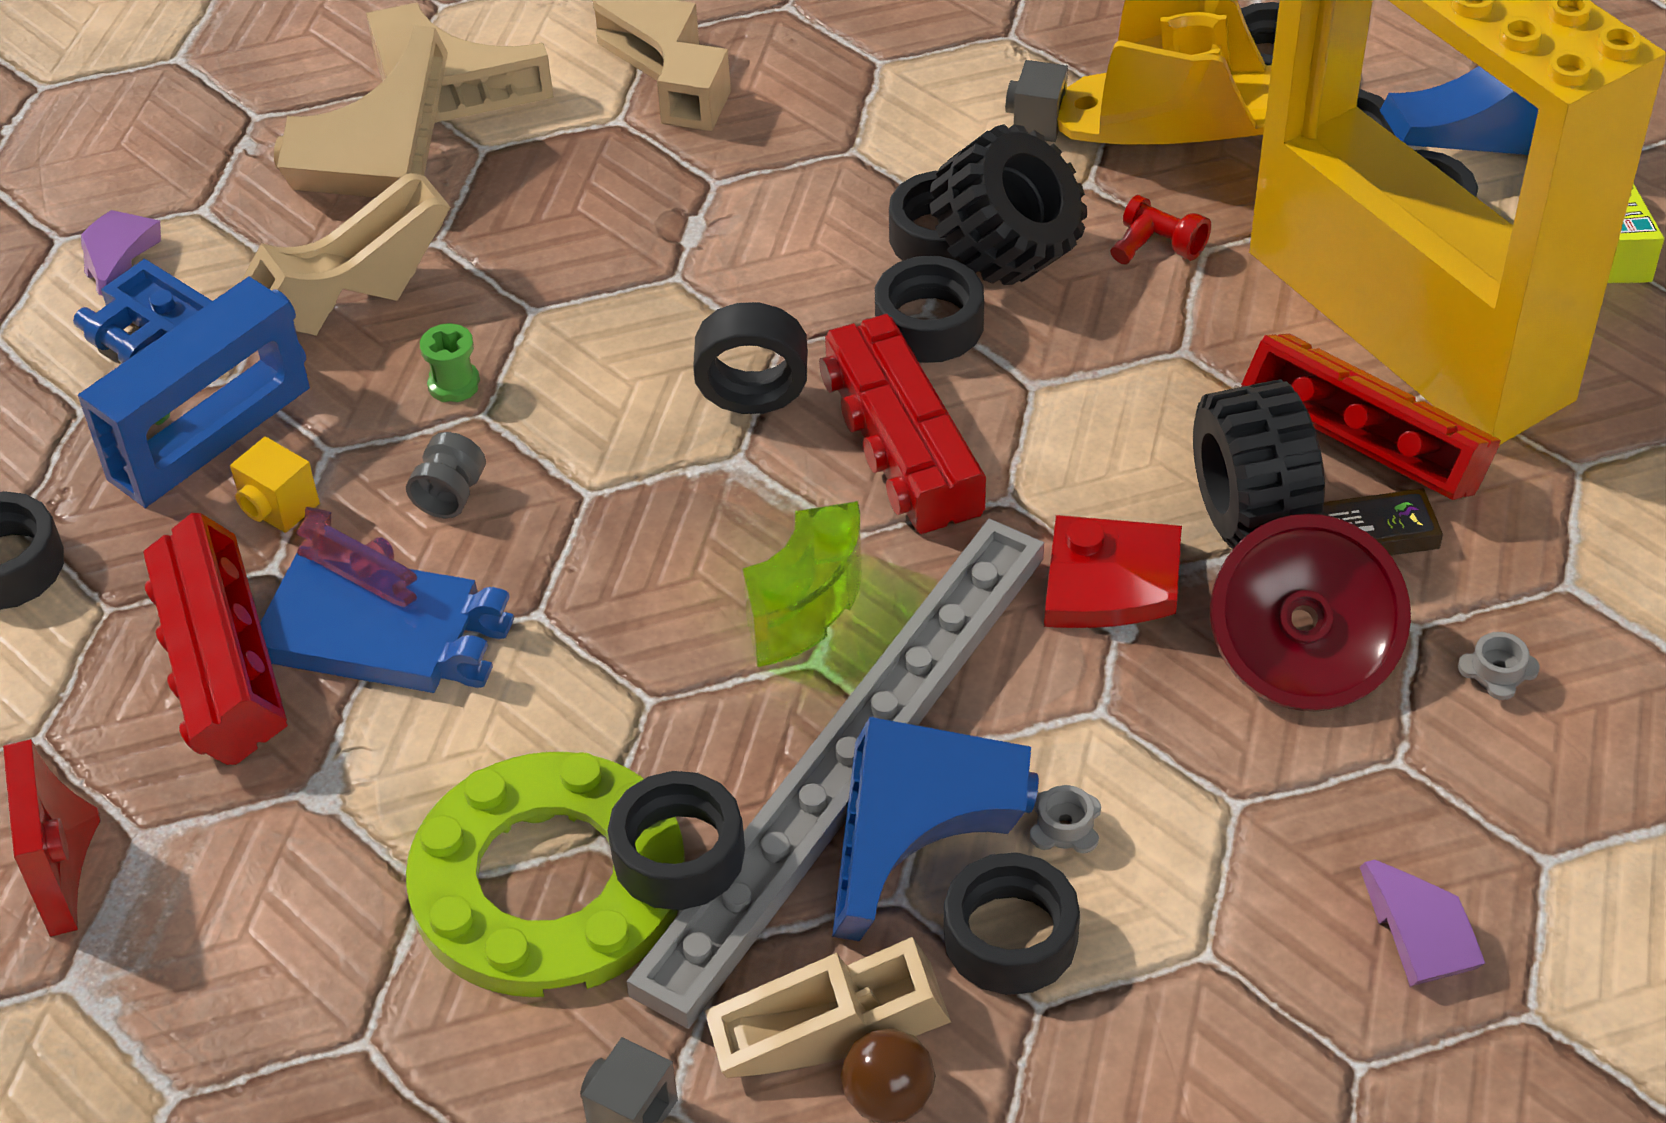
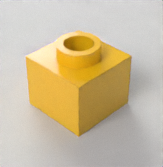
M266 436L230 465L237 489L236 501L243 512L257 522L264 520L287 533L320 504L310 462Z

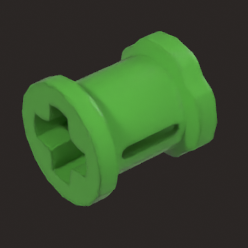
M452 323L440 324L426 331L419 342L421 355L430 366L427 386L432 397L441 402H461L472 397L478 391L480 376L477 368L471 364L470 356L474 350V344L470 331L461 325Z

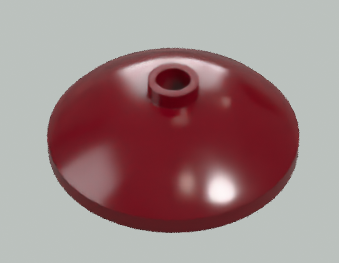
M1300 514L1270 521L1256 528L1235 546L1227 556L1216 577L1211 596L1210 618L1218 650L1228 668L1244 686L1261 698L1278 706L1299 711L1316 712L1337 709L1352 704L1371 693L1388 678L1401 659L1408 641L1411 625V606L1407 586L1400 569L1388 551L1375 538L1359 527L1341 519L1318 514ZM1296 610H1303L1309 613L1313 619L1312 629L1309 631L1297 629L1292 622V613Z

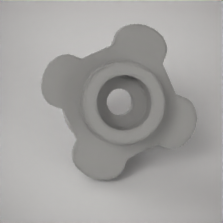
M1492 632L1478 640L1473 654H1464L1460 657L1458 669L1464 677L1475 678L1483 688L1488 690V694L1491 697L1499 700H1508L1515 695L1516 687L1524 680H1533L1538 676L1540 666L1538 661L1530 656L1527 645L1520 638L1506 632Z
M1071 785L1056 786L1037 795L1033 809L1038 814L1037 824L1030 830V840L1037 848L1049 850L1056 846L1063 849L1073 848L1078 853H1088L1097 847L1099 835L1093 827L1094 819L1101 813V804L1096 797ZM1059 821H1070L1072 823L1067 825L1061 824Z

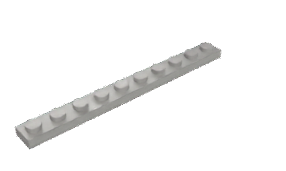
M990 518L986 521L744 830L745 854L742 870L726 892L709 903L684 909L680 912L627 980L630 998L687 1029L691 1027L845 823L855 742L869 717L919 725L1044 559L1043 541Z

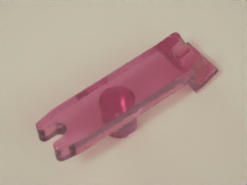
M306 507L305 520L297 530V535L305 538L297 550L298 555L317 562L398 606L406 607L417 599L416 594L406 588L417 580L416 574L394 560V550L387 540L377 537L364 545L332 528L330 511Z

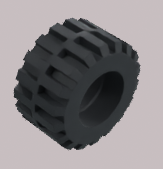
M1005 124L998 125L990 131L987 130L947 160L936 172L937 179L932 182L930 190L935 200L930 203L931 215L936 217L939 222L935 226L940 238L946 239L950 246L947 250L954 259L959 257L964 262V265L974 270L975 273L980 272L984 281L994 284L1000 280L1003 285H1013L1018 281L1023 282L1071 251L1077 245L1076 240L1083 236L1086 227L1082 220L1087 218V206L1081 201V198L1085 195L1083 186L1076 181L1073 175L1076 171L1071 162H1065L1061 156L1062 151L1054 143L1052 145L1047 144L1044 135L1035 130L1028 134L1026 128L1021 125L1014 124L1010 128Z
M1282 379L1209 393L1201 397V401L1197 405L1193 426L1195 469L1208 515L1214 527L1230 548L1234 549L1245 536L1270 521L1291 515H1322L1325 497V477L1318 437L1305 405L1287 381L1283 382Z

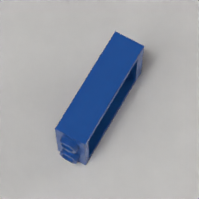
M248 276L78 394L107 481L138 504L147 508L310 389L304 365L306 354L298 341L293 321L296 318V313L293 305L282 292L276 289L271 291ZM258 350L260 361L147 441V432L153 424Z

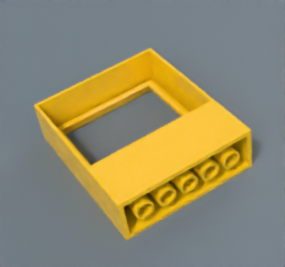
M1280 0L1249 253L1433 406L1500 439L1499 445L1575 402L1581 387L1666 60V52L1590 0H1388L1539 109L1514 224L1512 225L1356 107L1373 0Z

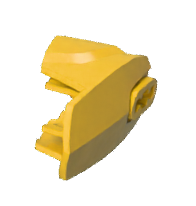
M1125 0L1118 41L1113 46L1107 73L1084 76L1067 87L1057 118L1059 131L1070 139L1109 144H1176L1263 135L1272 65H1265L1237 0Z

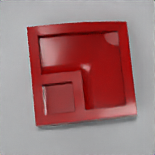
M1056 515L1044 627H1115L1137 624L1176 614L1182 526Z
M32 739L4 745L3 751L14 858L49 936L52 937L77 931L78 887L88 847L101 821L99 810L96 806L76 795L53 774L39 755Z

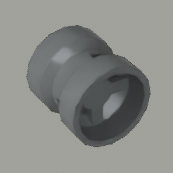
M441 432L434 435L429 441L422 456L423 463L416 466L406 484V492L412 503L420 510L431 516L446 519L454 518L461 514L470 496L469 487L478 482L486 466V459L480 447L471 439L457 433Z

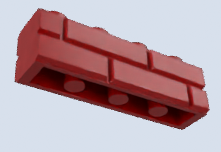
M888 314L863 320L860 326H856L853 323L829 330L825 336L826 357L819 359L823 383L829 393L835 391L840 393L842 397V414L850 432L860 430L864 436V453L872 472H884L887 478V495L893 511L897 515L906 513L916 532H919L921 535L947 527L950 521L957 524L980 517L983 511H985L986 476L893 318Z
M1290 333L1265 335L1241 384V387L1280 379L1283 382L1287 381L1305 405L1316 430L1451 500L1476 494L1500 446V439L1425 401L1416 402L1415 396L1320 348L1312 349L1310 343Z
M192 512L171 529V536L163 535L143 551L150 578L145 582L144 586L148 597L157 607L161 625L156 628V636L161 646L169 655L172 672L167 676V682L173 694L180 700L184 721L180 723L179 731L183 740L194 752L200 755L207 754L226 765H237L258 749V742L266 743L288 726L287 718L236 535L204 514Z

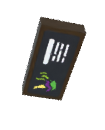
M1424 488L1324 502L1322 515L1341 519L1359 527L1375 538L1391 556L1440 549L1443 533Z

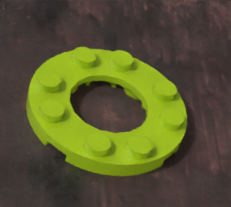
M541 752L513 757L477 770L448 791L430 810L418 828L410 848L406 868V888L413 918L419 934L433 955L450 971L476 986L497 993L521 997H544L543 989L567 987L586 982V987L589 989L621 975L647 956L672 924L679 910L654 908L633 898L617 880L614 864L613 874L597 898L581 911L555 920H524L500 911L484 896L478 881L481 858L492 840L502 832L508 833L511 830V825L521 821L541 823L553 818L555 815H566L573 822L578 819L591 824L609 842L607 830L612 808L627 789L644 778L616 762L593 756L589 753ZM676 817L653 824L645 829L635 842L637 852L652 861L668 864L685 862L683 837Z

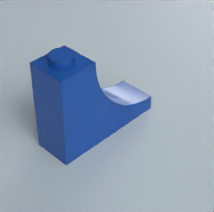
M1478 66L1457 79L1430 89L1406 93H1388L1380 112L1395 136L1408 146L1529 155L1539 109Z
M869 717L855 742L832 937L860 941L875 920L878 900L888 875L897 865L917 850L940 839L959 834L974 832L1009 834L1024 813L1030 814L1035 806L1039 785L1038 774L1029 772L1031 747Z

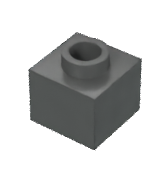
M1025 60L1019 81L1011 80L1009 82L1006 95L1005 111L1006 113L1014 114V124L1024 126L1028 134L1035 130L1044 135L1045 141L1056 142L1059 133L1057 118L1063 96H1065L1067 91L1068 65Z
M621 1037L607 1059L599 1058L596 1060L583 1080L580 1096L583 1101L586 1122L663 1123L678 1101L673 1061Z

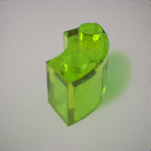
M858 501L795 511V530L786 546L767 561L743 568L746 617L757 667L790 659L814 647L828 636L827 628L845 609L851 610L858 595L862 577L861 524Z

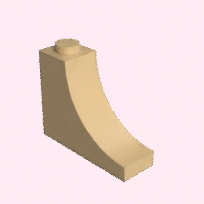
M418 2L366 13L374 56L382 81L400 61L411 38L414 25L436 28L448 55L434 123L554 98L549 59L544 43L521 46H495L463 40L450 35L434 25L422 12Z
M414 25L407 48L398 64L376 88L359 100L328 113L302 117L287 116L284 135L279 136L275 142L274 163L293 190L377 197L406 174L416 173L424 176L448 55L435 27Z

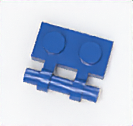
M144 258L101 289L106 304L105 307L98 312H94L88 307H83L74 315L73 323L75 327L84 332L86 341L98 349L114 351L118 354V360L122 364L211 303L212 300ZM133 323L139 329L130 335L123 329Z

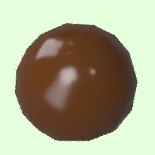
M889 1028L870 1031L856 1040L844 1059L840 1077L847 1100L862 1117L878 1123H898L907 1121L923 1109L932 1094L936 1075L931 1056L914 1035Z

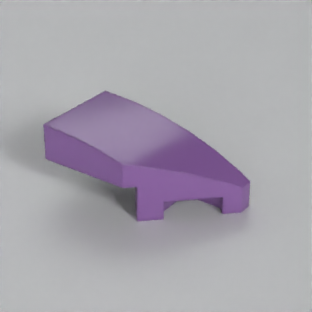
M110 210L81 234V247L84 253V273L88 278H95L96 291L99 295H102L101 289L132 268L131 259L161 242L160 220Z
M1377 860L1367 861L1360 866L1378 923L1388 922L1410 987L1476 970L1485 964L1477 939L1458 896Z

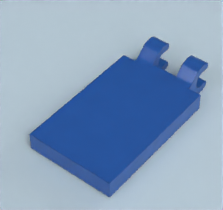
M298 550L260 625L271 664L435 693L441 678L457 681L470 687H484L493 668L492 662L482 660L488 643L485 639L477 636L462 635L467 630L481 633L490 638L504 639L507 637L514 621V614L503 612L510 598L509 592L495 587H486L478 592L476 582L472 579Z

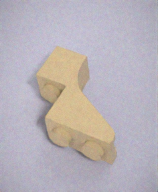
M592 0L596 17L598 44L657 81L661 123L713 131L731 92L728 49L699 45L696 3L679 0Z
M416 173L406 174L333 232L314 243L297 247H277L261 243L242 280L250 276L271 291L276 289L282 292L294 307L296 318L293 321L296 331L317 336L328 314L335 307L342 289L398 301L410 278L415 274L417 266L435 234L441 228L444 218L451 207L425 176Z

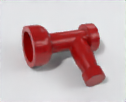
M1135 195L1127 204L1123 214V224L1128 229L1123 238L1114 244L1110 253L1117 262L1126 265L1135 256L1136 251L1148 241L1153 233L1172 240V248L1177 255L1193 261L1202 253L1209 240L1211 220L1197 213L1187 214L1180 219L1152 207L1148 198Z

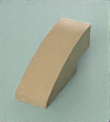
M913 937L849 965L844 963L838 953L832 954L705 1010L720 1069L726 1078L770 1074L844 1059L853 1043L870 1031L894 1028L917 1036L951 1022L931 962Z

